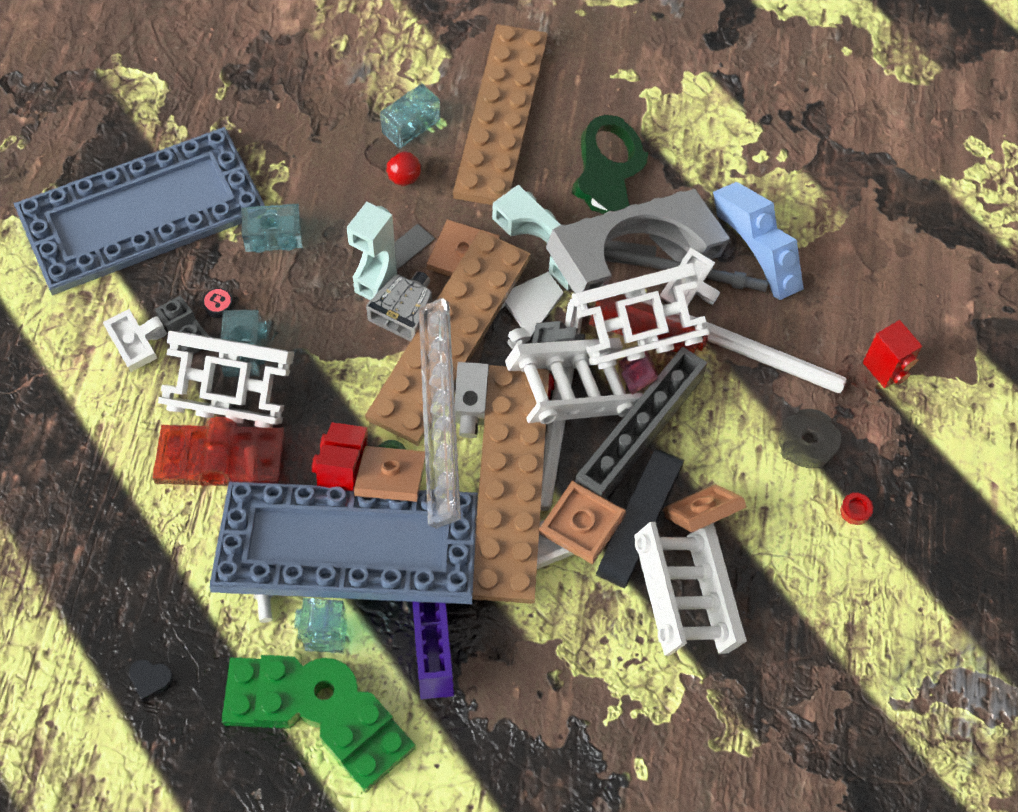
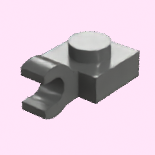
M561 321L542 322L535 325L532 343L585 340L586 335L577 334V327H567Z

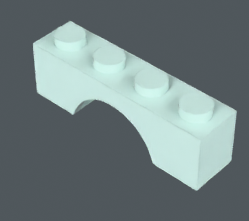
M519 185L493 202L492 219L510 236L531 234L540 237L548 243L552 230L561 225L556 221L551 211L539 205L535 197ZM550 256V275L567 291L570 290V285Z
M366 201L347 226L349 245L363 251L360 264L353 276L355 293L371 300L397 275L393 215L386 208L375 206Z

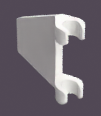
M549 272L514 287L501 307L502 309L506 306L521 326V328L514 329L509 333L510 339L507 343L512 350L516 344H525L532 338L536 323L544 322L563 296L564 292Z

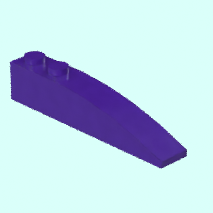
M413 602L420 700L453 697V676L446 604Z

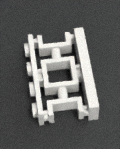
M693 263L572 294L574 306L577 307L578 318L593 314L600 343L586 347L590 357V365L598 364L599 369L617 365L616 359L627 356L628 361L646 357L644 351L656 348L657 353L673 350V344L681 341L685 342V346L703 342L702 336L710 334L709 328H706L705 316L690 319L683 290L697 287L693 275H696ZM683 279L684 284L672 287L675 302L662 305L659 291L646 294L645 288ZM624 293L626 299L614 302L618 314L616 318L604 320L600 306L590 309L587 307V303ZM650 299L658 328L632 335L625 306ZM679 314L682 328L693 325L695 327L694 331L660 340L657 338V335L669 332L665 319L667 316ZM621 329L625 343L633 341L638 343V346L600 355L599 350L611 348L607 332Z
M169 331L167 343H170V349L167 350V355L181 357L177 386L166 384L161 387L163 392L162 397L158 399V403L167 405L166 410L184 413L185 408L196 410V416L214 418V413L226 415L225 421L243 423L244 419L255 421L254 426L273 429V424L282 423L283 417H281V414L284 410V405L270 403L274 374L289 376V366L293 364L294 358L293 351L180 331ZM182 346L215 351L219 352V357L206 356L204 370L191 368L193 352L182 351L181 348ZM240 356L277 362L279 364L278 367L265 366L263 381L250 379L252 363L240 361ZM216 364L241 368L236 397L211 392ZM189 380L202 382L199 398L212 401L209 404L175 398L174 393L187 394ZM247 390L260 392L259 409L270 410L271 412L270 414L236 409L232 408V404L245 405Z

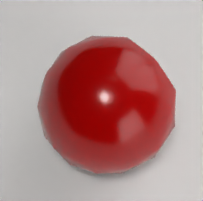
M403 151L387 162L386 172L394 184L408 186L418 180L421 173V164L413 153Z

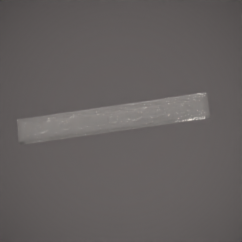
M443 298L419 308L428 525L435 529L461 520L449 302Z

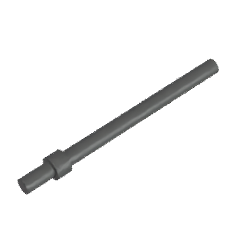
M604 246L605 258L661 270L678 267L681 263ZM711 269L706 277L708 280L731 284V288L741 290L745 287L766 292L768 285L767 280L748 277L746 273L739 271L730 273Z

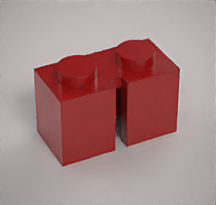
M898 320L876 333L862 363L885 389L893 383L899 385L911 375L909 371L918 362L917 356L923 346L901 320Z
M331 422L328 433L323 434L321 437L319 455H314L312 462V472L316 473L317 486L326 488L341 487L347 491H354L364 448L368 446L367 427Z

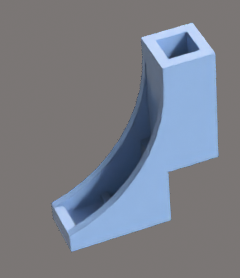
M738 182L714 191L717 217L734 228L750 247L764 271L773 296L781 300L803 290L797 240L777 228L774 203Z

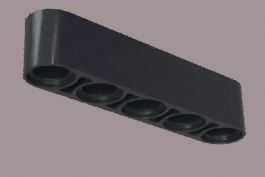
M658 448L654 450L626 508V516L616 529L596 573L597 577L621 588H626L640 559L635 547L634 535L649 522L657 523L680 474L684 459Z

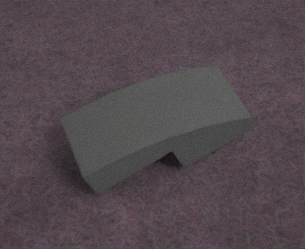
M181 296L154 309L168 333L169 331H180L208 336L196 320L193 311ZM182 346L181 348L182 351L193 352V355L203 350Z

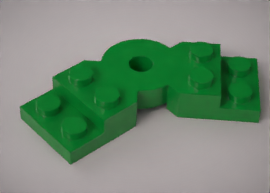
M261 655V659L230 657L222 715L224 726L290 729L301 718L305 723L320 728L319 737L322 745L364 793L416 749L413 741L396 724L393 716L371 692H359L355 675L347 665L339 660L320 658L302 666L294 656ZM329 688L334 691L329 699L321 700L317 698L318 692L322 689Z

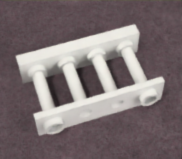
M609 338L611 348L599 350L600 355L622 350L623 346L620 339ZM599 339L516 344L505 360L508 371L525 372L537 402L526 418L528 423L541 422L542 424H549L558 420L609 415L624 417L643 393L626 394L615 366L603 368L613 395H600L589 368L590 357L586 349L588 346L599 344ZM563 367L577 368L588 397L575 398ZM537 369L552 371L563 400L549 401Z
M649 522L634 535L635 547L639 553L658 628V639L662 644L664 656H670L686 645V640L714 639L718 654L730 653L747 642L714 523L690 533L687 537H659L656 522ZM663 550H690L695 566L667 567ZM670 579H698L703 596L675 597ZM706 609L711 626L683 627L678 610Z

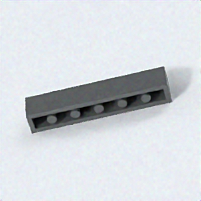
M682 346L656 380L579 471L575 482L607 499L702 381L707 362Z

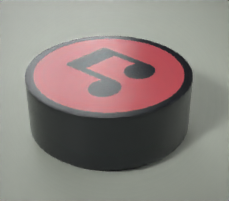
M214 288L204 295L203 305L209 316L222 318L232 311L233 300L227 290Z

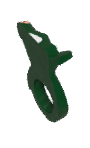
M604 114L590 121L581 135L583 172L574 182L571 194L584 200L592 211L605 214L608 211L615 212L630 206L624 180L641 171L648 159V152L643 151L641 139L636 131L624 119ZM606 131L617 135L627 147L629 155L627 162H614L602 154L597 146V133Z

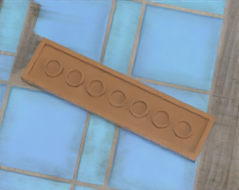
M496 25L453 190L454 199L493 205V202L512 189L547 44V32Z
M481 230L478 232L365 414L366 421L419 446L456 384L458 362L470 361L530 261L531 253Z
M489 365L475 530L472 599L534 604L546 424L541 422L528 423L526 418L537 404L525 372L508 371L506 366ZM537 369L548 396L549 370Z

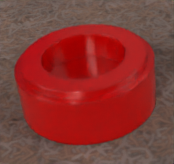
M851 493L844 498L840 506V513L846 522L852 525H862L871 517L873 504L866 495Z

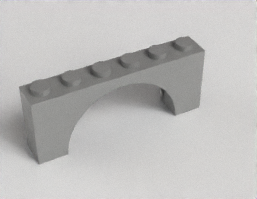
M696 189L685 192L679 191L664 198H655L643 204H633L615 212L608 211L597 217L584 218L579 222L569 225H559L552 230L546 249L574 293H579L608 285L612 274L605 261L604 246L619 236L631 233H647L661 236L678 244L687 252L692 248L710 260L721 257L730 238Z

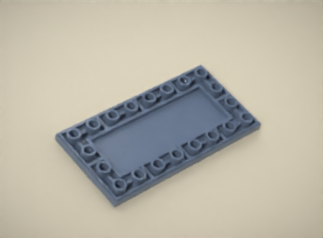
M226 127L13 203L51 295L58 294L267 214V209Z
M229 482L209 584L210 593L472 604L478 493L420 490L417 502L354 496V491H347L341 487L326 488L316 485Z

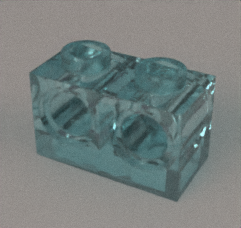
M422 83L380 112L382 133L400 149L440 120V99Z
M303 598L302 609H296L294 627L298 629V639L302 640L305 651L344 654L348 622L343 601Z

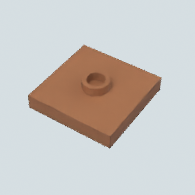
M446 220L427 262V269L451 277L480 229ZM483 231V232H485V233H488V234H490V235H492V236H494V237L500 239V236H499V235H496V234H493V233H489V232Z
M365 446L354 487V496L417 502L426 462V452Z
M572 481L539 528V534L593 565L626 516V510Z
M714 484L664 507L663 511L666 519L692 533L747 506L744 497Z

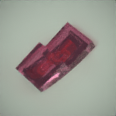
M644 351L646 356L644 358L628 361L626 356L619 361L623 370L621 373L632 394L658 379L656 367L648 351Z

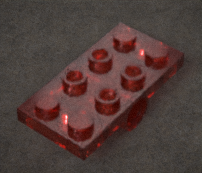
M226 417L210 418L206 426L161 425L153 481L155 484L228 486L229 482L279 484L285 438L284 428L238 427L235 421Z

